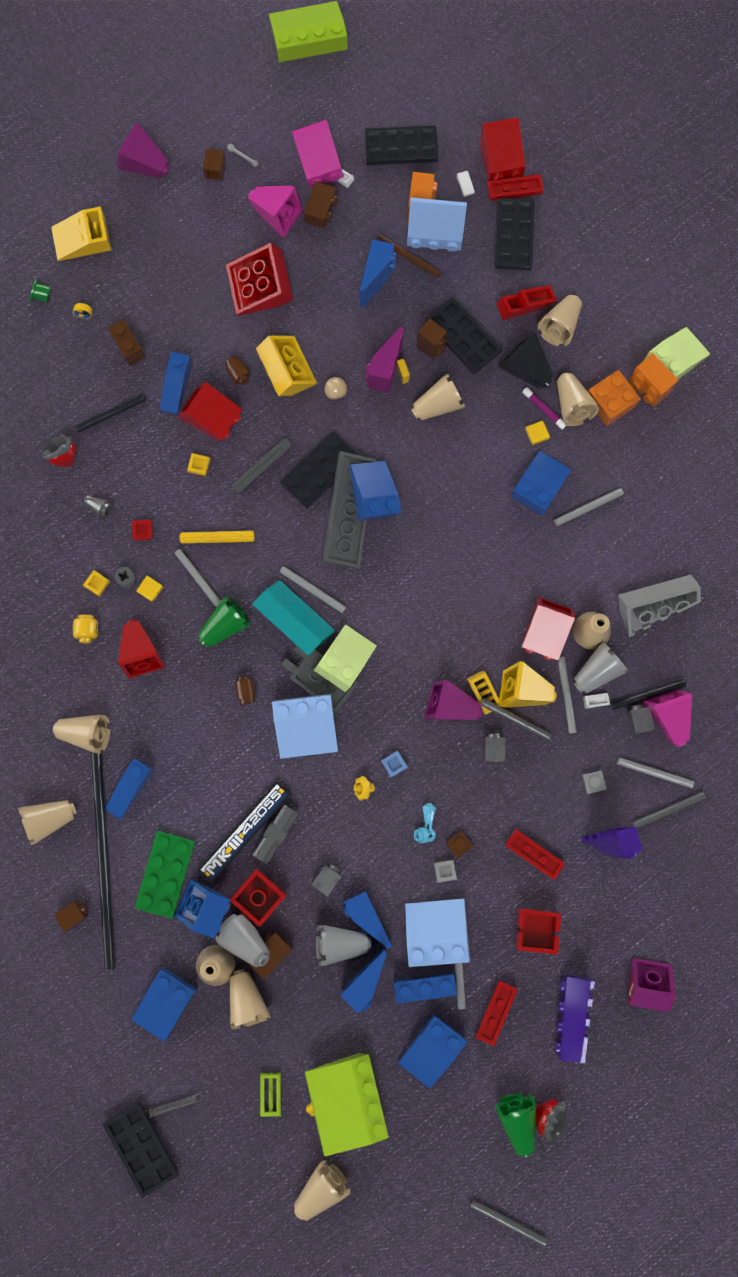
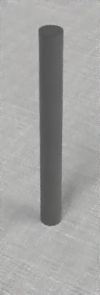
M484 698L480 703L481 706L548 741L552 736L551 733Z
M704 792L695 794L632 822V826H636V829L702 801L706 799Z
M472 1199L470 1208L545 1247L547 1238Z

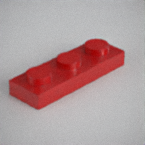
M541 174L487 181L489 201L499 200V198L541 195L544 191Z
M517 829L514 830L504 845L553 880L556 879L565 865L564 862Z
M498 980L475 1038L495 1046L517 993V988Z

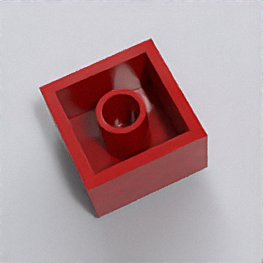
M256 869L230 901L260 927L286 898L287 894L261 870Z

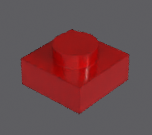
M151 520L132 521V537L134 541L153 540Z

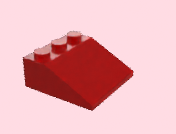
M269 243L226 264L236 315L239 316L276 308L293 300L283 251L274 244Z

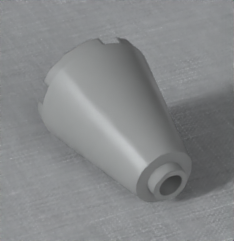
M603 641L575 676L576 682L574 685L580 692L585 691L588 693L626 674L629 670Z
M240 912L242 915H231L221 925L219 937L216 936L215 938L217 944L254 967L264 966L269 960L270 953L252 921L243 912Z
M326 925L317 926L316 931H320V936H316V957L321 959V962L318 963L319 966H326L364 955L371 949V938L367 937L366 933Z

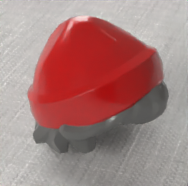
M59 434V437H54L45 445L41 457H45V460L55 466L69 467L75 461L76 445L72 441V437Z
M551 1099L536 1106V1127L538 1133L548 1142L554 1141L560 1133H563V1127L568 1124L565 1118L566 1104L556 1099Z

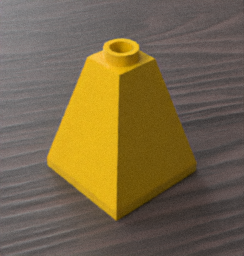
M520 661L503 670L498 706L507 708L547 705L555 701L557 693L554 691L555 687L524 662Z

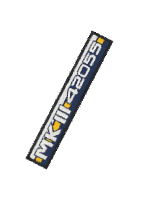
M276 781L199 867L198 871L209 882L213 883L291 796V793Z

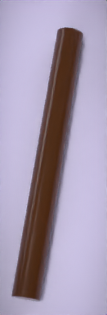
M383 235L378 237V241L394 244V251L435 277H440L442 271Z

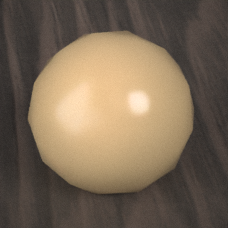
M338 377L330 378L324 387L326 396L331 400L346 396L348 391L346 382Z

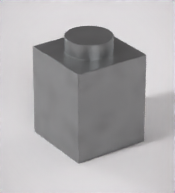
M643 705L632 706V710L627 712L632 735L655 730L650 707L644 708Z
M489 734V737L484 738V762H504L505 738H501L500 734Z
M332 864L329 867L325 865L312 883V886L328 897L342 877L339 874L340 870Z

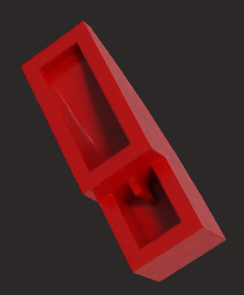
M551 285L524 289L518 294L503 296L496 305L502 320H507L556 303L557 299Z

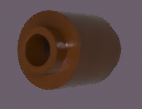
M233 356L225 362V369L235 384L243 385L249 381L250 372L241 359Z
M249 676L238 677V681L234 682L237 701L240 702V705L255 703L256 692L253 679H249Z

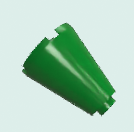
M225 596L198 633L200 636L198 640L205 647L207 645L212 647L252 624L250 619L248 621L245 619L247 614L233 599L231 601L228 600L229 596Z
M522 1093L502 1097L500 1099L501 1103L499 1105L495 1104L500 1122L515 1153L522 1157L530 1156L535 1150V1098L528 1094V1097H523Z

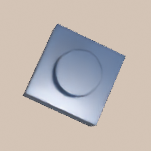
M398 751L381 760L391 778L408 768Z

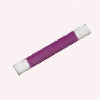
M528 387L522 391L559 428L563 430L567 426Z

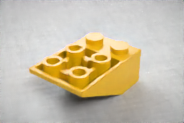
M101 206L82 210L51 227L58 261L112 250L106 219Z

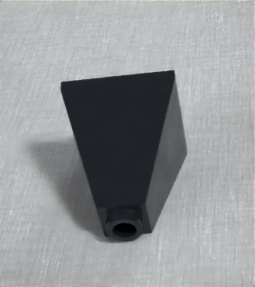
M536 333L523 340L498 365L506 372L537 388L543 387L545 389L552 383L553 373Z

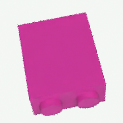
M327 120L292 131L310 189L313 188L315 181L325 184L338 181L344 177Z

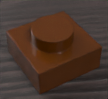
M462 831L446 841V844L456 858H459L473 848Z

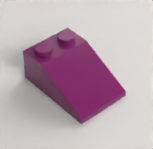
M400 327L373 356L371 363H367L365 381H368V388L386 393L390 392L397 360L403 345L404 327Z

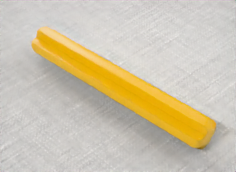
M254 531L181 532L179 537L181 543L253 542L255 534Z

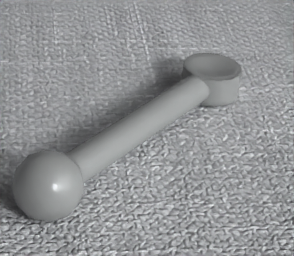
M233 144L227 146L229 152H235L251 162L254 167L258 166L259 162L256 159L253 160L235 149Z

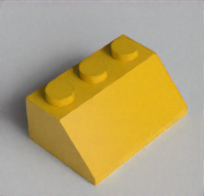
M268 336L256 348L278 396H292L317 384L295 336Z

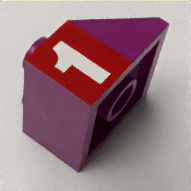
M632 958L628 984L629 1005L670 1012L676 998L672 964Z

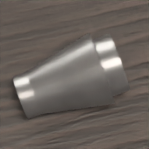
M91 495L86 496L84 500V505L88 506L101 518L109 517L113 511V505L108 500Z

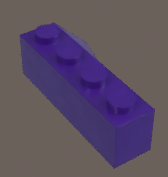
M636 826L617 827L581 837L583 842L606 855H613V858L630 859L637 857V852L643 851Z
M564 975V979L560 980L562 1000L558 1002V1012L561 1013L560 1021H557L556 1032L559 1033V1042L555 1043V1054H558L557 1057L560 1061L585 1063L588 1034H585V1029L588 1030L590 1027V1015L587 1013V1009L592 1007L593 998L591 997L590 989H594L595 982L588 977Z

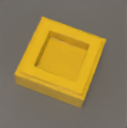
M397 360L396 368L402 384L408 383L410 374L405 360Z
M543 421L525 428L532 446L550 438Z
M192 453L187 471L206 476L211 460L210 457Z
M93 570L83 586L100 597L111 581Z
M146 576L136 591L153 602L163 586L149 576Z

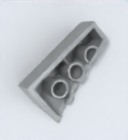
M692 575L619 594V609L628 637L635 635V632L642 628L645 630L651 627L650 624L658 620L664 621L668 619V616L674 612L680 613L700 603V585Z

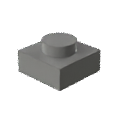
M602 770L582 775L586 794L607 790Z

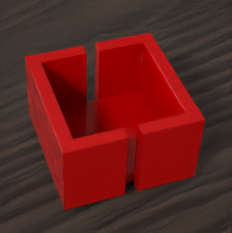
M518 908L517 926L520 930H516L515 949L558 955L560 936L552 933L553 930L560 932L561 913Z

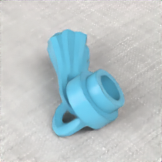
M431 803L423 806L425 827H420L414 831V839L419 843L431 842L436 837V833L432 829L436 807Z

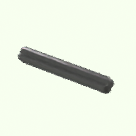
M286 438L282 439L232 484L234 491L240 493L291 447L290 441Z

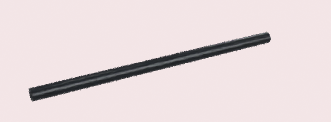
M91 752L105 970L115 969L102 762L101 753Z

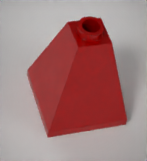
M130 620L123 625L118 663L126 676L130 679L166 668L140 622Z

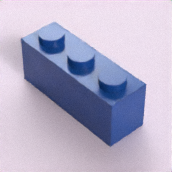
M453 972L393 980L397 1004L457 996Z

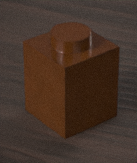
M206 149L203 172L206 179L223 181L226 164L224 151Z
M79 900L72 902L54 914L55 919L64 932L71 930L89 916L87 915V907L83 902L80 903Z

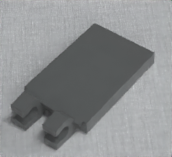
M295 646L293 651L301 656L302 659L295 666L285 658L281 666L290 672L288 675L290 680L311 696L331 694L333 713L336 714L359 683L354 681L351 687L344 692L314 671L323 658L322 654L315 650L308 657L299 647Z

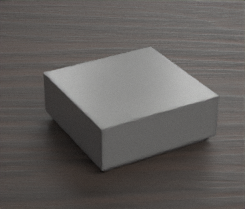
M454 860L434 863L437 883L457 879Z

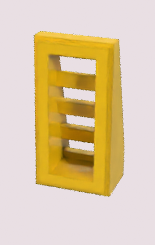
M485 671L467 678L479 704L482 701V696L491 693V696L485 699L488 701L494 699V704L498 705L499 698ZM484 679L483 682L477 685L474 684L475 682ZM487 685V689L478 692V689ZM481 706L485 715L492 712Z

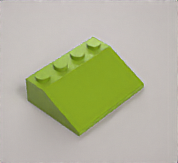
M337 1L269 14L279 62L348 50L347 32Z
M357 1053L305 1071L324 1156L368 1146L389 1138L369 1054Z

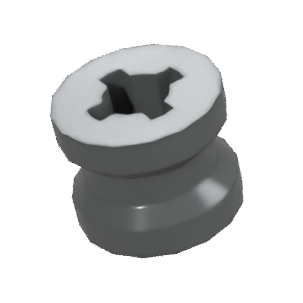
M120 567L114 574L115 581L122 588H131L136 582L135 574L128 567Z

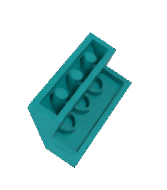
M281 580L267 588L252 603L260 613L308 657L335 632L327 622Z

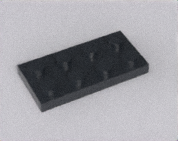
M436 125L365 128L367 165L438 162Z
M499 198L495 269L531 271L535 200Z
M453 297L425 320L426 323L430 318L447 331V342L445 345L473 375L502 351L498 344Z
M333 431L284 477L280 484L308 509L334 484L339 452L358 454Z
M140 1100L102 1124L141 1198L146 1197L178 1177L179 1173Z

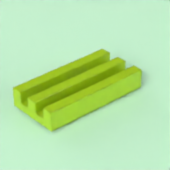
M281 1072L260 1074V1117L281 1116ZM265 1078H269V1112H265ZM273 1078H276L277 1111H273Z

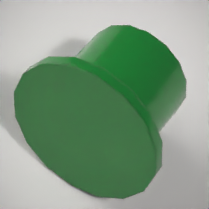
M36 278L32 287L30 301L33 302L34 299L47 303L51 287L38 283L39 280Z

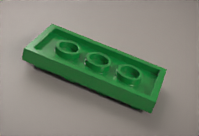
M157 831L134 907L135 909L171 919L174 918L196 841Z

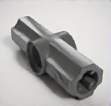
M284 805L274 822H271L263 835L264 838L253 856L268 864L276 849L281 846L287 837L288 830L299 813Z

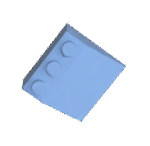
M411 198L407 246L413 248L427 247L432 250L447 249L448 251H461L467 203Z
M331 694L272 702L280 759L338 752Z
M465 899L405 904L409 967L470 962Z

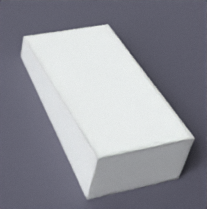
M342 169L344 177L340 178L338 182L348 188L354 181V177Z
M468 171L458 173L457 180L463 196L466 197L474 194L475 191Z
M608 693L583 697L585 709L610 705Z

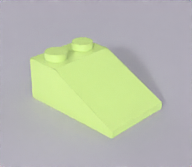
M685 327L649 351L646 358L653 353L677 379H680L707 358L710 353L692 332Z
M345 624L314 671L346 692L377 646Z

